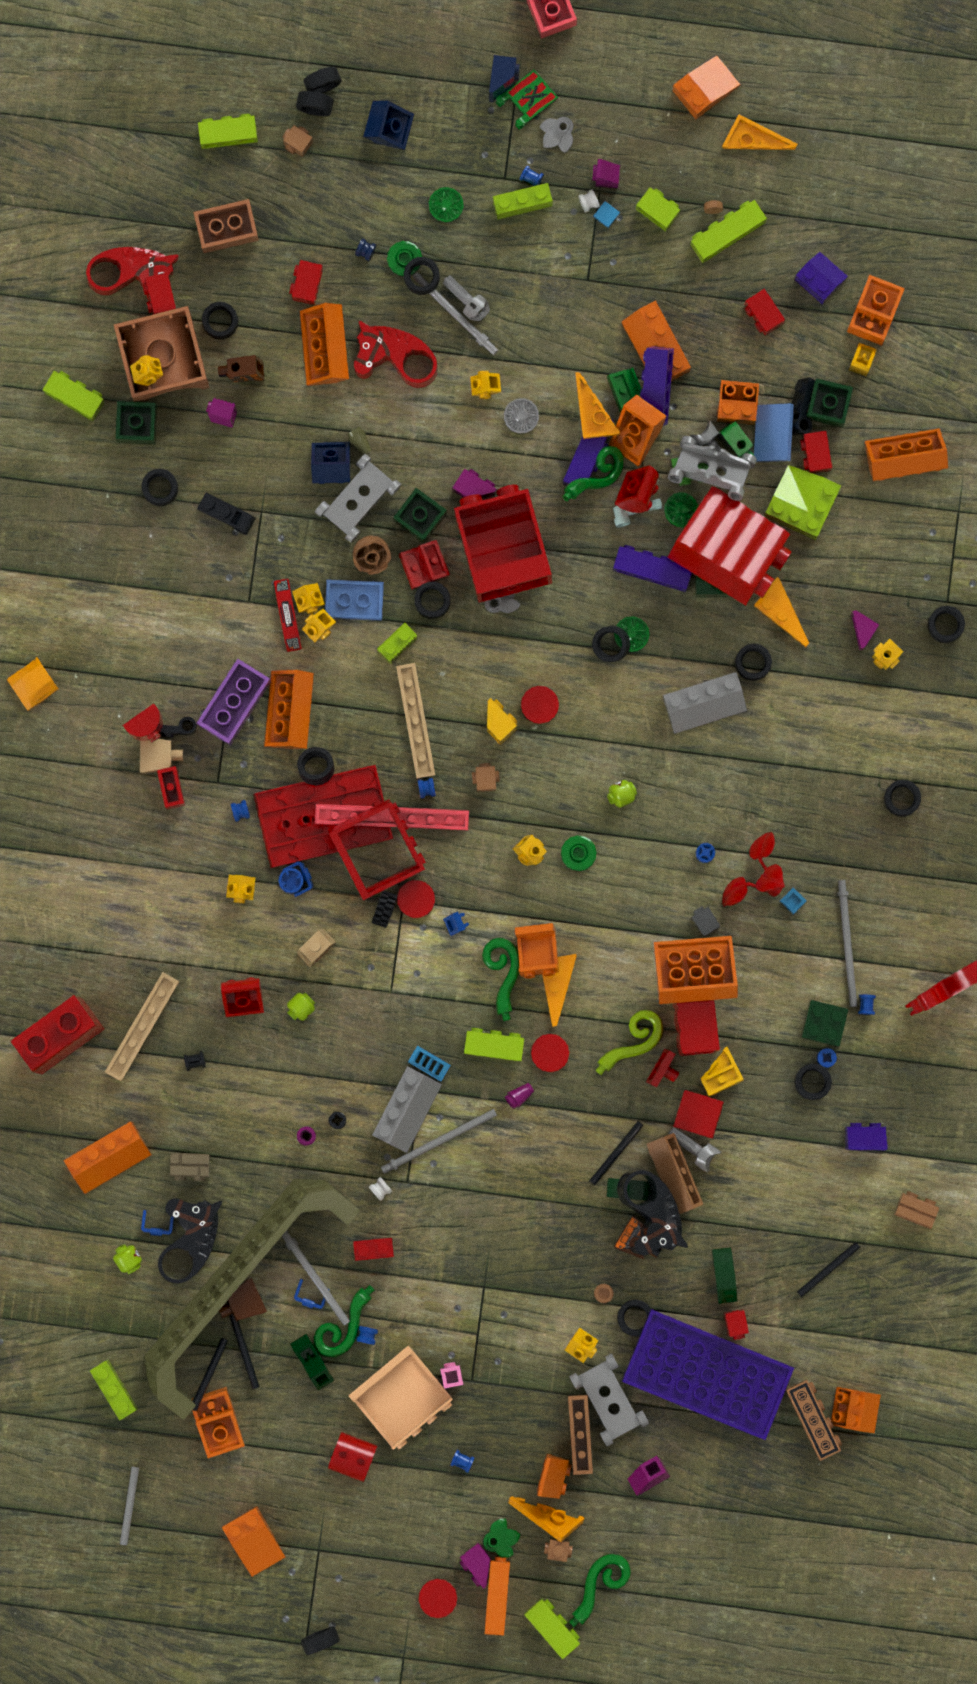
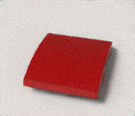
M437 540L421 544L416 548L398 554L412 590L419 588L427 582H435L450 575Z
M684 1090L673 1127L713 1139L724 1102Z

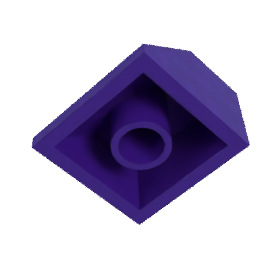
M819 252L796 274L794 280L823 305L848 276Z
M850 1123V1127H845V1150H887L886 1127H881V1123H869V1127H862V1123Z

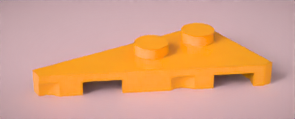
M739 114L722 148L795 150L798 144Z
M575 372L583 439L620 435V431L610 419L609 414L604 410L595 393L588 386L585 378L579 372Z
M777 577L763 598L760 597L754 607L806 648L809 641L785 589Z
M576 954L558 957L559 972L553 976H543L552 1027L557 1026L576 961Z
M511 1496L508 1502L559 1542H562L583 1524L585 1519L583 1516L578 1518L568 1516L566 1511L556 1510L543 1504L537 1503V1506L525 1503L526 1499Z

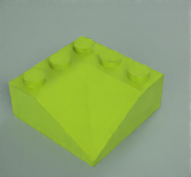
M788 465L764 517L816 541L841 485Z

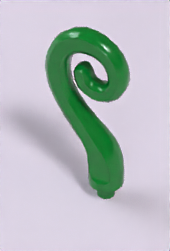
M614 446L602 448L597 455L596 465L602 473H610L603 478H578L573 480L565 487L563 499L565 501L576 499L586 489H601L616 482L624 467L622 452ZM608 455L613 457L614 465L605 464V458Z
M494 938L485 945L482 958L488 968L501 970L507 964V956L501 954L499 961L494 962L491 960V952L496 948H503L510 956V970L496 997L497 1014L502 1015L504 1022L511 1020L509 1013L513 1011L510 994L519 975V954L516 946L511 941L504 938Z
M371 1285L366 1289L361 1287L352 1298L349 1306L350 1323H348V1332L341 1344L336 1347H328L323 1342V1335L326 1331L333 1332V1343L339 1342L342 1332L338 1325L325 1323L317 1328L313 1341L315 1348L321 1355L337 1357L346 1353L352 1347L358 1334L361 1311L372 1299L370 1295L375 1291Z
M607 1554L592 1564L585 1581L583 1601L572 1613L574 1617L569 1621L573 1627L579 1622L583 1625L593 1612L596 1580L599 1572L605 1566L615 1564L621 1569V1577L617 1581L611 1579L612 1569L608 1568L603 1572L602 1580L607 1587L619 1589L628 1582L631 1569L624 1557L617 1554Z

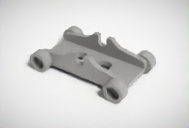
M684 436L680 443L682 451L676 466L670 469L668 479L673 483H681L683 477L728 489V496L732 500H742L745 493L743 486L749 470L755 466L756 457L745 453L742 455V458L731 455L725 449L716 452L714 446H698L694 438ZM700 463H705L708 465V469H699L697 466ZM723 468L727 473L720 476L716 473V470Z
M364 454L356 463V466L361 469L360 472L333 503L329 505L323 501L315 510L319 517L324 515L346 534L345 539L350 543L360 534L356 526L377 505L383 495L388 492L393 496L402 485L396 479L392 481L374 466L367 454ZM361 486L369 487L370 493L367 496L359 494ZM349 500H354L358 504L357 508L353 511L346 507Z
M612 1353L605 1356L606 1361L578 1376L576 1373L569 1376L576 1390L584 1387L606 1430L601 1432L600 1435L607 1447L612 1445V1440L639 1425L645 1427L649 1424L642 1410L635 1414L612 1370L619 1366ZM602 1386L610 1388L608 1397H602L599 1394V1389ZM612 1403L618 1404L620 1408L619 1412L615 1415L608 1411V1407Z

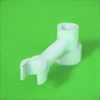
M652 500V507L648 511L661 509V500ZM615 506L613 508L615 526L620 528L629 525V516L637 513Z

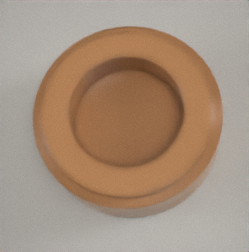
M708 201L704 204V212L707 214H717L723 211V203L720 201Z
M608 1284L598 1285L594 1290L595 1299L600 1303L611 1301L613 1289Z

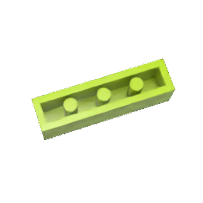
M755 200L752 202L746 201L740 205V209L735 213L731 211L724 216V220L721 222L715 221L709 225L708 230L704 233L701 231L696 233L692 237L693 240H691L690 245L701 262L705 263L765 224L767 217Z

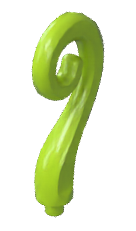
M650 1010L636 1012L629 1021L631 1034L636 1038L647 1037L649 1034L648 1028L642 1030L637 1028V1023L642 1019H646L653 1024V1033L650 1038L639 1045L620 1047L608 1051L598 1060L599 1067L595 1071L602 1075L605 1070L609 1072L618 1061L652 1050L659 1043L663 1034V1023L659 1015Z

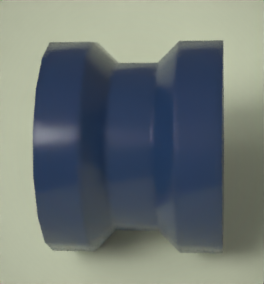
M362 238L356 249L355 256H362L369 262L377 245L375 243L370 244L366 239Z

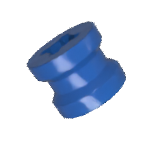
M429 778L427 781L418 780L421 799L426 796H436L433 778Z
M242 800L238 804L231 803L235 822L240 821L242 818H250L246 800Z
M709 843L700 844L696 850V857L702 863L710 862L715 856V849Z
M825 1048L818 1052L816 1059L819 1065L828 1068L835 1064L837 1056L832 1049Z
M359 1326L360 1335L356 1341L375 1345L376 1341L374 1338L378 1330Z

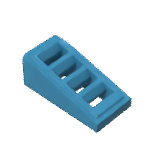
M418 1045L408 1061L411 1065L440 1082L451 1066ZM420 1052L423 1053V1056L419 1063H416L415 1061L419 1056ZM428 1056L430 1060L424 1068L422 1064ZM435 1060L437 1061V1063L431 1072L428 1069L430 1068L432 1062ZM440 1064L444 1065L439 1075H436L435 1073Z

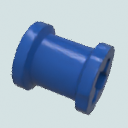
M527 165L519 180H524L533 186H537L540 184L544 174H538Z
M860 994V1010L858 1014L875 1015L873 1005L876 995Z
M456 1450L450 1466L453 1467L455 1465L468 1473L474 1457H468L461 1454L459 1450Z

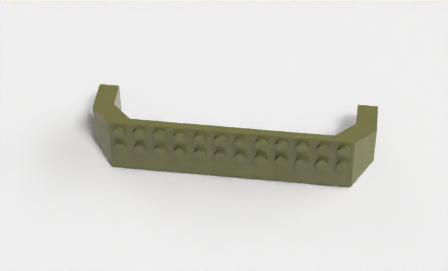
M293 1179L145 1354L144 1361L149 1389L162 1404L184 1420L196 1404L185 1391L176 1385L175 1362L302 1212L329 1209L345 1224L349 1225L360 1212L348 1198L326 1180Z

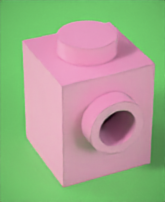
M455 1362L444 1364V1368L440 1369L444 1388L463 1385L460 1365H456Z

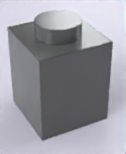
M701 906L693 911L694 916L691 919L703 937L720 927L709 907L704 909Z

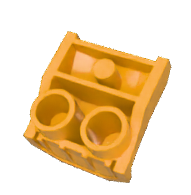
M38 657L7 679L27 711L59 690Z

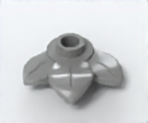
M560 117L557 120L549 118L540 125V128L546 132L543 137L544 148H552L558 145L563 153L570 149L573 143L571 134L573 122L567 117ZM562 123H566L567 128L565 130H562L560 128V125Z
M515 594L485 601L484 604L486 610L490 613H498L499 611L512 613L520 607V603L513 599ZM492 601H496L498 605L496 607H492L490 603Z

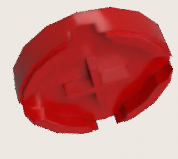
M545 686L530 688L525 692L521 701L523 715L527 720L535 724L550 722L555 718L559 708L557 695L553 690Z
M411 880L400 888L397 904L406 916L422 918L433 910L435 894L426 882Z
M542 1035L536 1039L532 1046V1061L542 1071H558L568 1061V1045L558 1035Z
M436 1578L429 1580L423 1585L419 1592L418 1600L425 1614L434 1618H442L453 1612L457 1603V1593L451 1583L445 1579Z

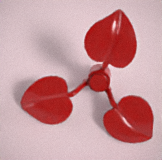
M772 832L765 833L757 838L749 851V855L753 860H759L765 870L764 873L761 874L756 884L746 882L744 877L732 880L725 888L722 896V905L724 907L741 902L747 894L748 886L756 888L760 892H767L772 897L778 896L782 888L785 887L782 868L777 864L767 868L763 862V857H768L774 849L775 838Z

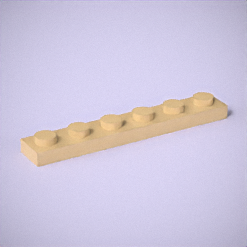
M415 663L396 666L416 778L436 776Z
M162 972L105 1073L121 1082L123 1081L177 988L178 980Z

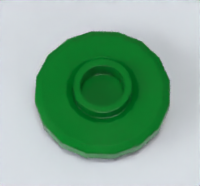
M443 187L434 191L430 196L429 211L438 221L444 223L452 222L462 214L464 208L463 198L455 189Z
M397 242L388 251L387 263L393 273L404 276V269L409 261L416 257H422L420 249L412 242ZM421 265L416 266L410 275L417 272Z
M678 492L672 494L664 506L666 519L675 527L684 528L697 510L698 504L693 496L688 493Z
M634 616L625 617L616 625L625 630L629 636V652L639 651L648 643L650 636L649 628L642 619ZM614 633L617 645L622 648L621 638Z
M577 835L570 837L562 846V861L571 870H587L596 860L597 851L595 845L585 836Z

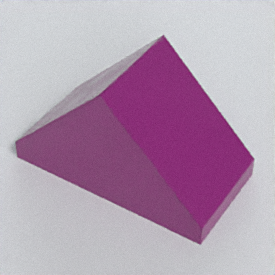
M855 610L852 611L851 616L860 651L864 650L879 624Z

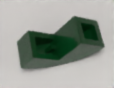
M608 1178L606 1197L619 1198L617 1193L619 1179ZM630 1180L627 1187L629 1198L647 1201L648 1195H651L649 1182Z
M731 1247L713 1249L712 1259L718 1304L738 1302Z
M307 1334L290 1343L294 1353L304 1366L310 1380L318 1391L335 1381Z

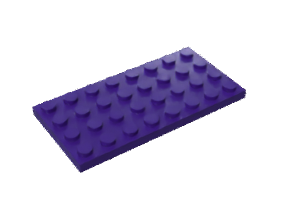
M650 1309L622 1382L766 1440L794 1367Z

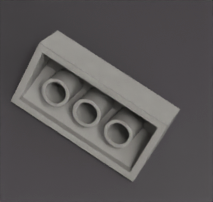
M737 672L663 695V701L674 734L747 711Z
M407 1066L372 1136L407 1153L442 1084Z

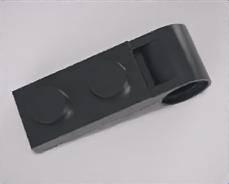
M810 377L798 379L795 385V393L791 402L794 405L793 436L806 434L812 430V421L806 416L815 380Z
M205 493L197 508L198 511L231 526L244 535L249 533L256 520L251 514L208 493Z
M183 717L179 722V726L163 725L159 734H162L163 738H173L174 735L191 736L197 731V724L193 718ZM187 721L193 723V728L190 731L183 729V725Z

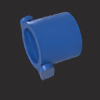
M296 862L282 869L279 876V885L283 892L291 895L294 894L297 897L314 887L311 881L312 877L303 862ZM299 865L301 873L297 869H294V867ZM305 880L309 887L302 890Z

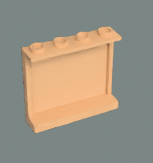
M409 1345L349 1395L350 1399L356 1403L393 1450L396 1447L400 1450L408 1443L406 1439L410 1435L413 1437L418 1435L422 1431L421 1426L426 1422L428 1425L438 1418L435 1414L440 1410L445 1412L452 1406L451 1401L453 1400Z

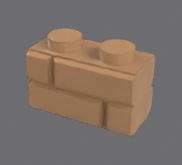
M907 1191V1194L902 1193L894 1215L931 1229L939 1207L935 1206L936 1202L925 1198V1201L917 1199V1194Z

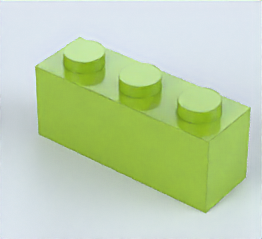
M242 114L237 118L224 116L221 117V120L207 118L203 119L202 122H198L202 149L258 142L255 116H251V114Z
M548 183L493 196L497 220L552 207L553 204Z
M53 371L43 388V392L94 422L105 403L102 398L103 395L96 390H92V392L87 390L86 385L78 380L73 382L69 379L70 376L63 371L59 373Z
M471 1028V1031H467L464 1054L521 1062L524 1038H521V1034L509 1033V1036H504L501 1031L490 1030L489 1034L482 1033L483 1029Z
M109 1360L90 1370L119 1421L138 1410Z
M540 1598L524 1612V1615L563 1660L580 1645L578 1640L580 1636L574 1629L570 1631L567 1628L566 1624L568 1622L561 1614L558 1616L553 1611L555 1607L548 1599L544 1601L543 1598Z

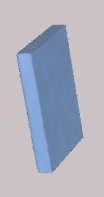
M793 404L757 405L754 443L756 462L791 460Z
M326 580L325 611L333 619L382 621L384 582Z

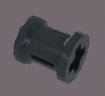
M203 1051L194 1055H184L187 1071L201 1066L206 1068Z
M333 1112L329 1117L330 1126L335 1129L343 1128L346 1124V1116L341 1112ZM335 1115L343 1118L339 1126L332 1122V1119H335Z

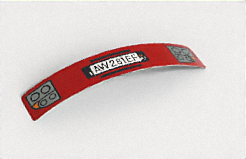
M289 579L274 581L287 652L301 650Z

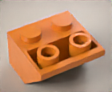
M721 380L717 422L731 423L736 421L737 424L755 425L759 383Z
M836 1387L831 1418L833 1426L875 1433L881 1395Z

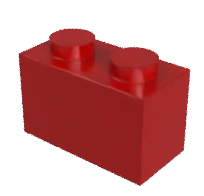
M300 260L299 265H296L294 269L295 283H291L289 291L293 301L315 305L323 265Z
M168 273L145 277V283L142 284L144 295L148 294L149 302H146L148 313L154 315L176 309Z
M765 288L745 301L744 310L749 317L752 316L756 321L754 325L759 333L763 332L766 336L785 323V318Z
M820 431L803 434V439L800 440L801 451H805L806 458H803L804 470L808 469V472L813 474L831 471L832 462L827 432Z
M177 767L157 770L165 808L168 810L186 806Z
M392 1237L353 1241L355 1261L394 1257Z
M740 1309L723 1313L728 1336L733 1337L734 1340L746 1338L745 1334L749 1333L745 1311Z

